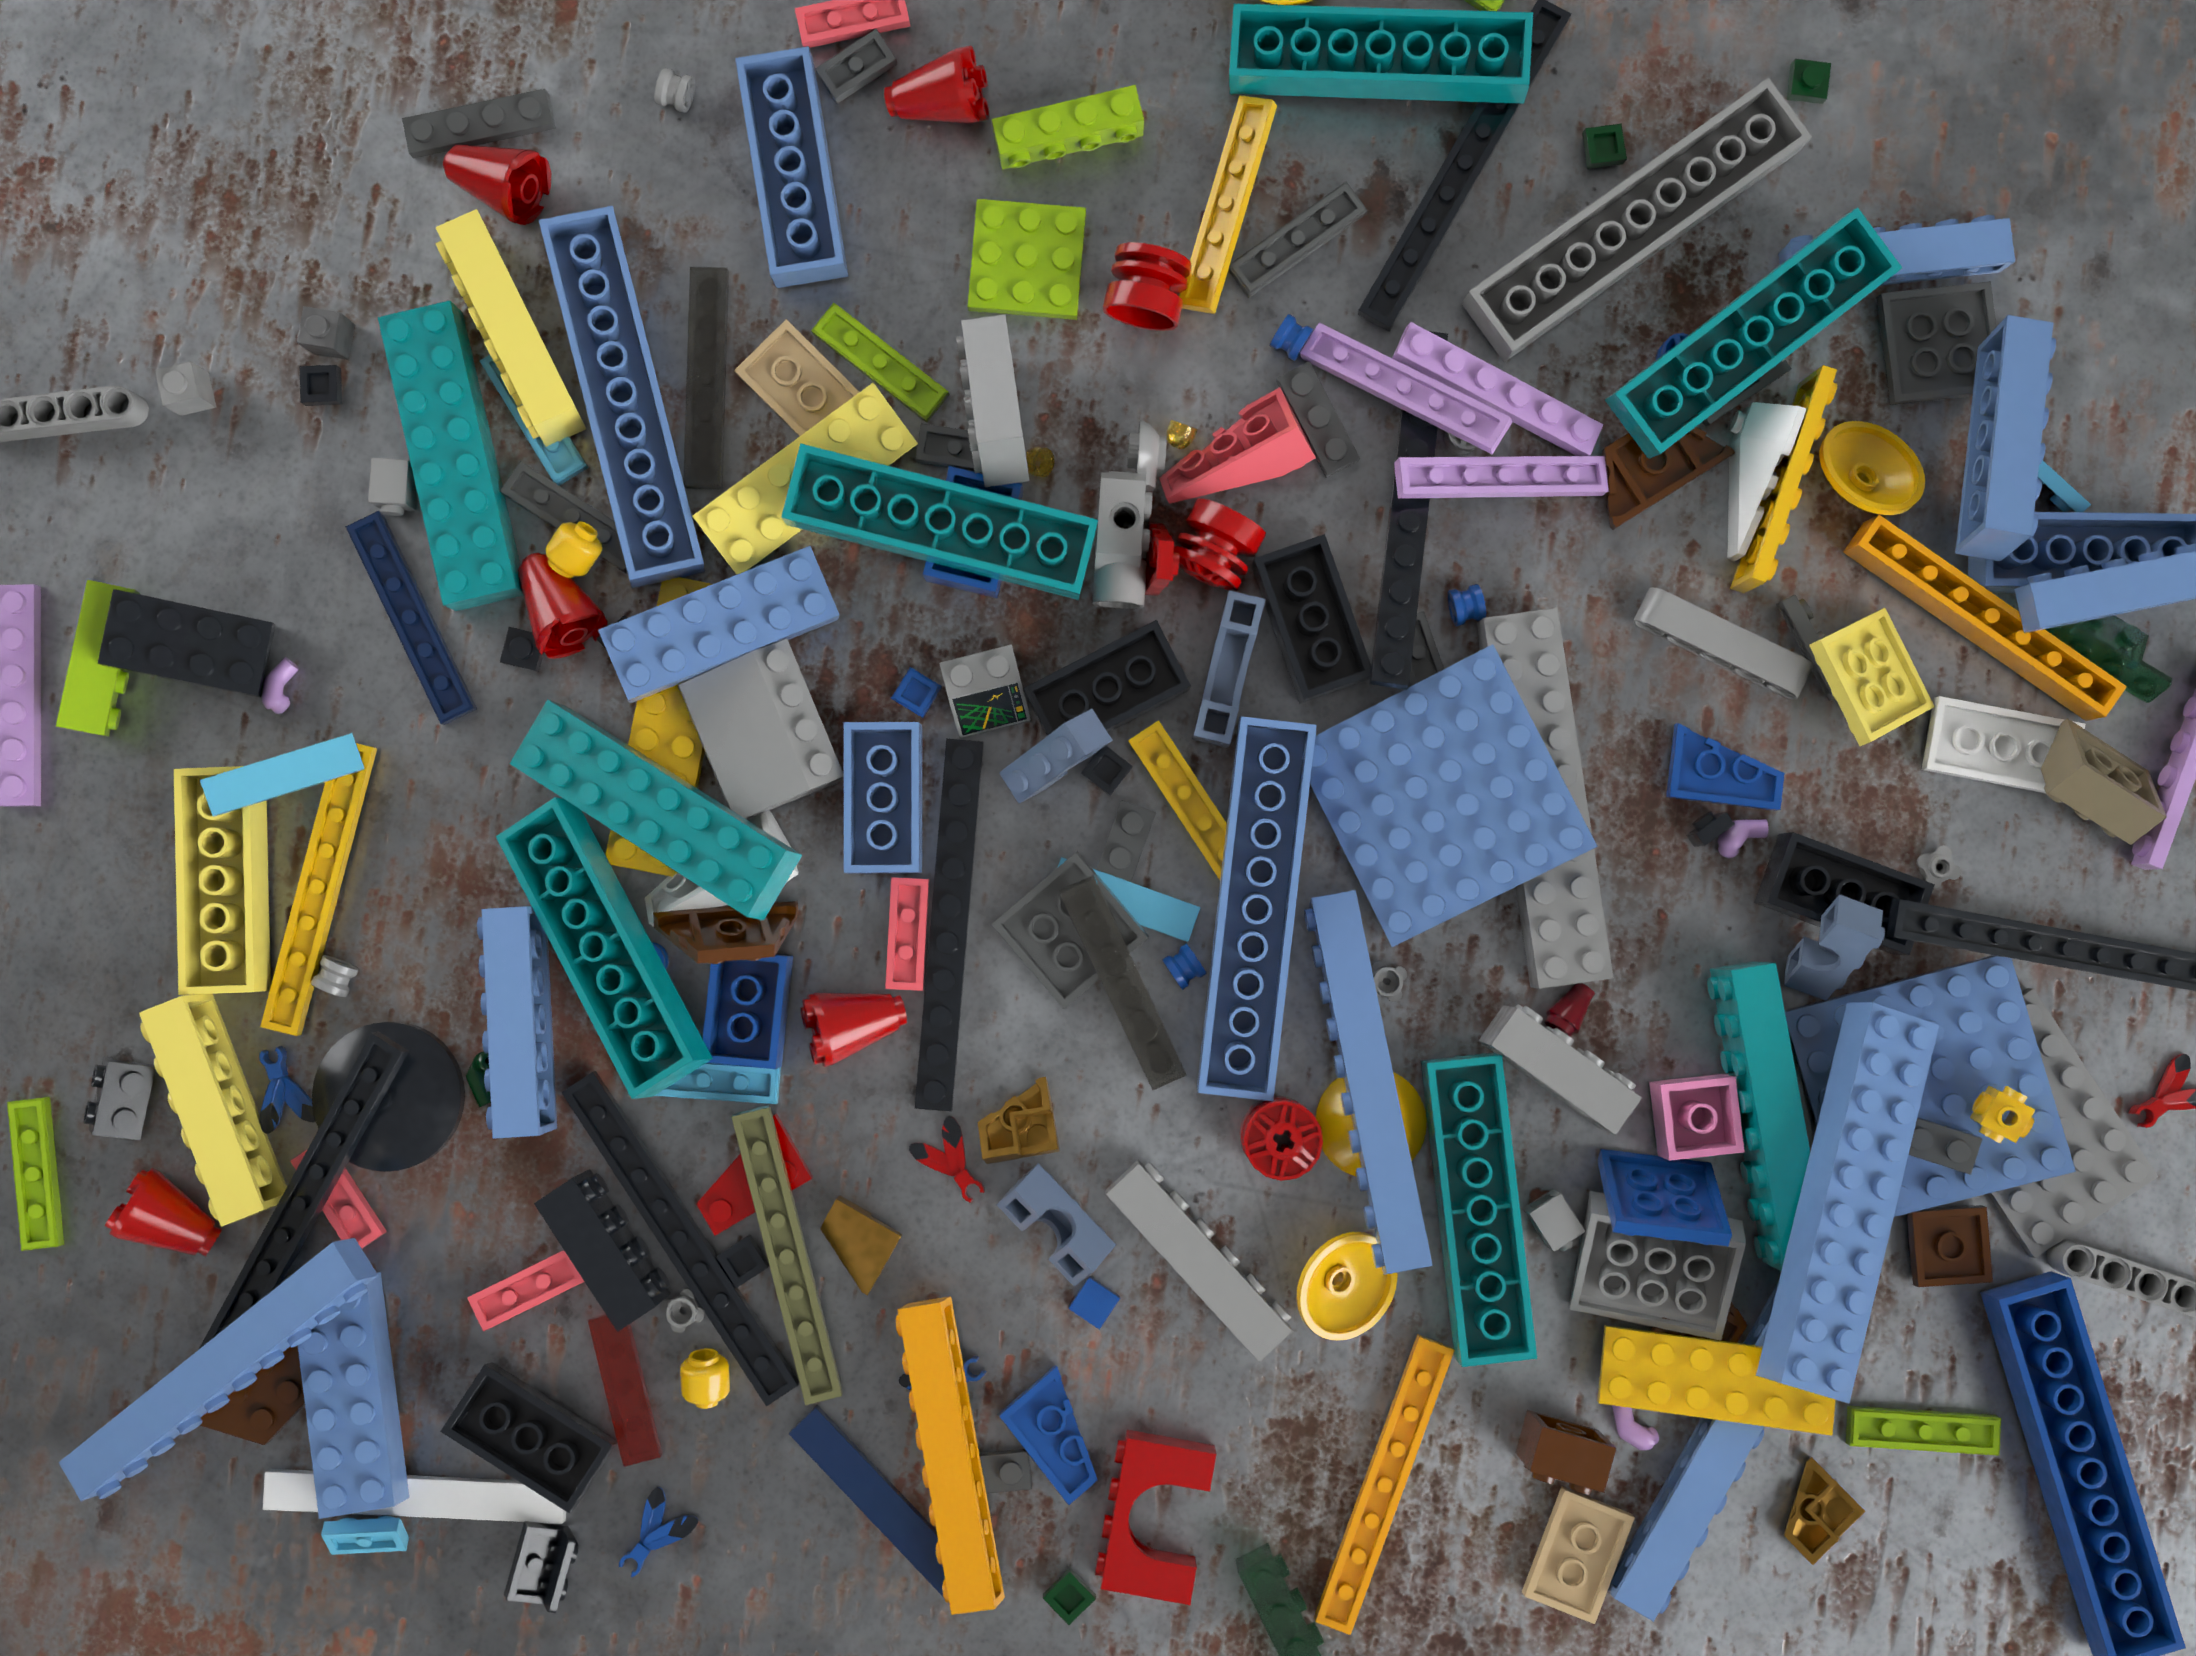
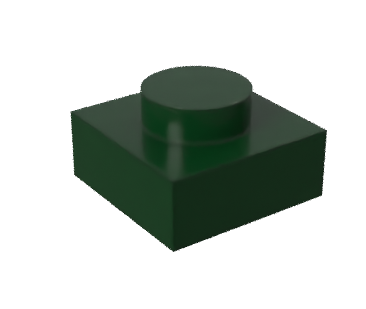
M1794 59L1790 64L1786 100L1823 104L1828 96L1831 63Z
M1622 123L1585 128L1582 136L1587 169L1625 163L1627 156Z
M1069 1568L1043 1593V1599L1070 1625L1096 1600V1594Z

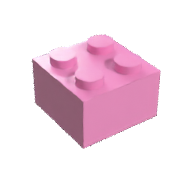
M1715 1074L1649 1082L1659 1157L1671 1161L1745 1152L1736 1077L1726 1074Z

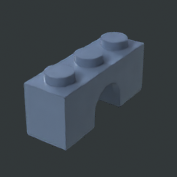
M1090 709L1062 724L1000 771L999 774L1020 804L1050 787L1068 773L1067 770L1091 757L1113 740L1094 710Z
M1839 894L1821 916L1819 941L1803 937L1787 956L1784 985L1825 1001L1836 989H1842L1850 973L1854 969H1860L1866 955L1873 948L1877 949L1881 945L1885 935V928L1881 927L1883 910Z
M1039 1163L1021 1177L996 1204L1021 1231H1024L1035 1221L1046 1223L1052 1228L1057 1237V1248L1048 1260L1073 1286L1092 1274L1116 1246L1106 1235L1105 1231L1083 1211L1080 1205L1063 1190L1052 1175L1046 1172Z

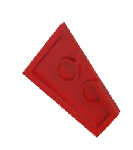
M1149 522L1150 542L1146 558L1145 595L1158 596L1165 587H1168L1169 582L1173 581V577L1178 575L1180 556L1179 553L1173 552L1174 541L1164 524Z
M776 1113L773 1115V1120L791 1190H794L811 1180L813 1176ZM741 1153L696 1203L714 1236L756 1212Z

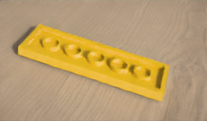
M1822 365L1798 384L1792 405L1806 408V412L1789 456L1784 455L1779 465L1775 467L1774 472L1779 477L1775 488L1772 489L1767 499L1761 500L1759 506L1764 507V513L1746 555L1739 560L1730 587L1732 590L1744 594L1766 583L1767 580L1770 581L1776 572L1778 559L1774 557L1778 545H1783L1789 534L1790 524L1786 522L1790 510H1794L1797 507L1801 498L1802 489L1798 488L1802 475H1806L1812 465L1814 454L1810 453L1813 441L1818 440L1824 429L1826 419L1822 418L1825 405H1829L1835 396L1837 383L1833 381L1837 369Z
M1604 1326L1597 1399L1599 1404L1832 1436L1836 1400L1756 1376L1763 1346Z

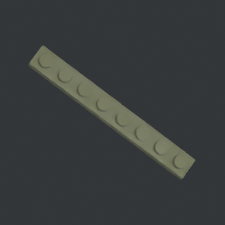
M770 1105L735 1113L731 1117L805 1405L840 1397L843 1390Z

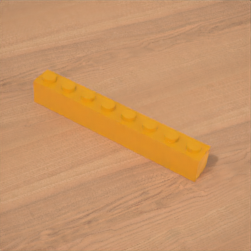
M1881 515L1863 522L1843 551L1844 554L2085 721L2106 717L2127 687L2047 630L2043 629L2024 633L2018 610Z
M949 1296L908 1303L897 1309L896 1330L899 1337L903 1338L905 1352L902 1356V1364L905 1374L909 1375L912 1389L909 1392V1404L912 1412H916L918 1423L915 1435L918 1449L923 1451L925 1463L922 1469V1478L925 1487L929 1488L932 1502L929 1506V1518L932 1526H936L938 1536L936 1557L938 1563L943 1565L944 1570L943 1597L945 1602L950 1604L951 1615L993 1610L1003 1601L1005 1595L952 1298Z

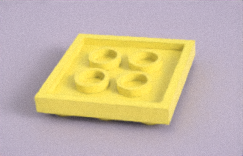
M1886 608L1876 611L1809 645L1814 654L1815 661L1821 668L1831 688L1832 695L1838 702L1848 722L1849 729L1854 734L1859 746L1876 740L1935 707Z

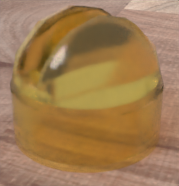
M1170 419L1166 433L1167 441L1172 447L1186 449L1194 441L1198 429Z
M1032 447L1026 451L1028 474L1037 477H1047L1052 472L1055 464L1052 451L1045 447ZM1036 461L1041 462L1039 467L1036 466Z

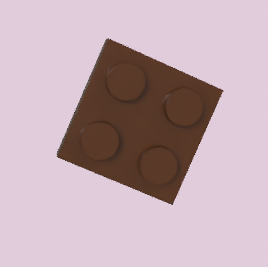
M1976 1205L1931 1208L1907 1214L1912 1281L1914 1286L1932 1287L1993 1282L1987 1207Z

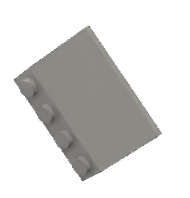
M788 639L751 651L678 685L727 806L743 818L748 819L836 785L844 777Z
M1591 1191L1583 1228L1586 1232L1581 1235L1570 1310L1721 1341L1746 1246L1743 1221L1728 1218L1732 1232L1728 1247L1703 1245L1679 1240L1669 1241L1639 1235L1628 1236L1613 1232L1605 1194Z

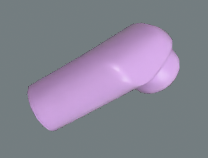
M286 657L279 662L263 681L262 703L266 709L271 708L276 714L283 713L289 707L290 701L287 696L283 695V688L299 670L298 666Z
M1733 820L1735 825L1719 835L1718 852L1723 857L1733 858L1738 855L1739 848H1741L1747 838H1766L1769 830L1767 820Z
M1612 1405L1617 1432L1621 1439L1642 1451L1651 1450L1658 1443L1659 1435L1656 1429L1652 1426H1642L1636 1423L1632 1408Z

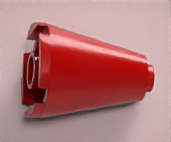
M455 145L445 154L443 159V168L448 180L512 223L525 226L534 222L542 213L544 206L539 205L543 194L549 196L552 174L548 160L540 156L538 152L528 149Z
M533 553L522 560V564L518 569V575L536 647L541 655L545 652L547 658L551 659L576 654L585 649L583 642L593 637L594 641H597V638L600 636L598 630L606 627L608 620L603 611L572 578L559 575L549 566V559L546 554Z

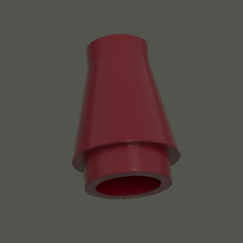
M1583 983L1574 984L1546 1012L1548 1017L1544 1022L1545 1025L1552 1029L1557 1028L1569 1037L1573 1033L1578 1034L1595 992Z

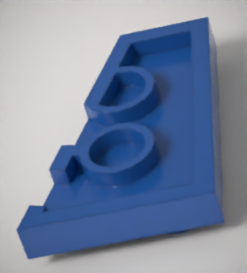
M1674 724L1666 797L1773 811L1781 810L1785 773L1745 754L1741 755L1709 737H1703L1684 725Z
M1053 1366L997 1415L1064 1501L1070 1505L1098 1479L1083 1437L1078 1429L1058 1367Z

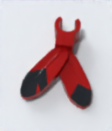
M2180 1054L2171 1060L2161 1078L2155 1097L2150 1098L2141 1105H2134L2130 1108L2129 1114L2140 1115L2142 1110L2146 1113V1119L2142 1123H2138L2137 1127H2152L2157 1122V1119L2168 1110L2196 1109V1088L2181 1090L2191 1069L2190 1057L2187 1054Z
M948 1116L944 1120L942 1127L945 1152L926 1143H913L909 1146V1151L921 1164L943 1174L955 1176L954 1180L961 1188L962 1197L971 1203L973 1198L967 1194L968 1185H977L980 1193L985 1192V1187L981 1181L973 1177L967 1168L965 1169L966 1159L962 1130L956 1119Z

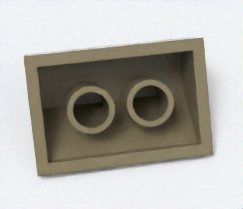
M2068 718L2061 723L2041 767L2046 784L2044 790L2056 803L2064 802L2072 807L2074 812L2083 820L2087 821L2090 819L2100 825L2107 835L2112 838L2117 836L2130 845L2167 818L2147 769Z

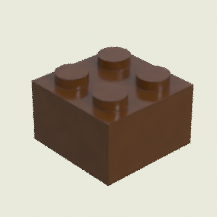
M1527 1410L1515 1453L1524 1463V1467L1532 1472L1531 1476L1549 1484H1554L1555 1479L1568 1482L1570 1489L1590 1495L1592 1490L1605 1493L1617 1448L1597 1429Z

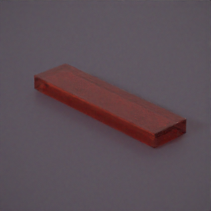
M606 1314L590 1318L588 1324L623 1467L660 1458L662 1450L631 1324L617 1332Z

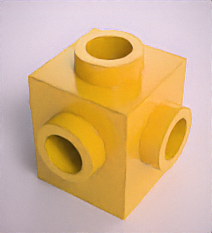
M1988 1086L1986 1091L1981 1092L1976 1098L1970 1119L1981 1124L1982 1127L1979 1132L2001 1144L2005 1137L2017 1143L2019 1137L2024 1138L2030 1132L2034 1124L2032 1115L2035 1109L2024 1104L2027 1096L2008 1086H2005L2002 1092ZM2011 1110L2003 1123V1113Z

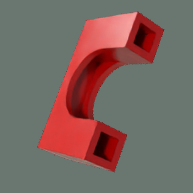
M1128 1429L1126 1430L1125 1441H1117L1114 1463H1120L1118 1478L1111 1477L1108 1500L1114 1501L1112 1515L1105 1514L1101 1538L1107 1539L1105 1553L1098 1552L1095 1566V1575L1101 1576L1102 1590L1191 1605L1197 1570L1195 1556L1157 1550L1145 1545L1133 1533L1129 1524V1514L1136 1499L1144 1491L1158 1485H1175L1210 1492L1217 1455L1215 1445Z

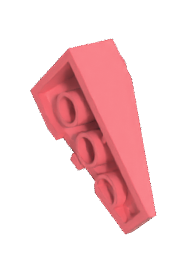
M1281 387L1248 404L1238 412L1241 419L1227 430L1220 427L1212 434L1214 437L1212 443L1202 451H1191L1159 478L1169 504L1281 477L1293 470L1302 468L1306 463L1315 459L1307 437Z

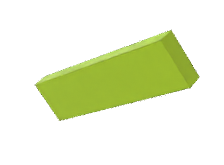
M834 302L811 330L814 336L926 423H928L950 395L949 391Z
M50 1097L7 1102L21 1251L65 1245Z
M1847 1405L1846 1444L1849 1446L2000 1456L2001 1418L1997 1415Z

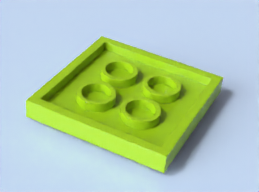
M977 199L968 311L1077 320L1086 208Z

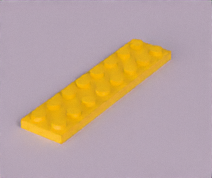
M681 577L662 581L657 606L712 584ZM678 685L638 700L628 745L698 788L705 750ZM610 830L605 854L610 865L670 877L677 874L669 866L613 830Z

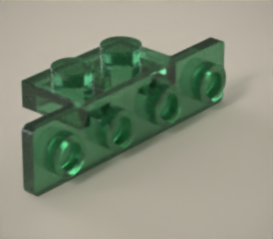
M2115 615L2045 629L2127 686L2125 689L2127 692L2146 703L2153 701L2172 685L2173 679L2142 660L2149 635Z

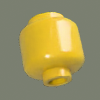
M579 521L577 524L572 522L562 523L545 548L549 559V566L556 573L566 578L585 576L602 552L601 542L596 537L598 535L597 531L591 525Z
M710 1348L695 1350L680 1365L682 1397L687 1402L696 1404L698 1408H712L730 1392L729 1363L718 1351Z

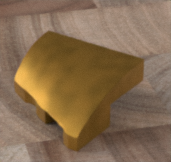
M1046 1077L1038 1078L1035 1081L1036 1084L1018 1097L1013 1096L1005 1102L1000 1110L988 1114L977 1122L982 1159L986 1164L1060 1152Z
M840 1195L835 1200L820 1228L861 1292L868 1296L902 1234L873 1218L870 1212Z
M1810 1457L1805 1464L1784 1536L1814 1565L1866 1511Z

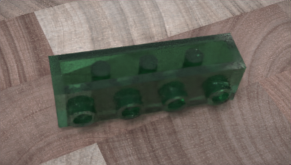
M1266 1543L1235 1559L1238 1574L1278 1655L1324 1656L1320 1645L1325 1643L1315 1621L1308 1624L1303 1614V1611L1308 1609L1298 1587L1292 1590L1286 1579L1291 1573L1282 1554L1279 1553L1275 1556L1269 1543Z

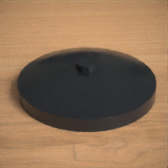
M373 1023L346 1034L326 1053L318 1067L313 1082V1113L319 1129L371 1033L379 1031L409 1050L349 1160L351 1164L372 1171H399L430 1159L452 1138L461 1121L464 1110V1080L454 1055L434 1034L409 1023Z

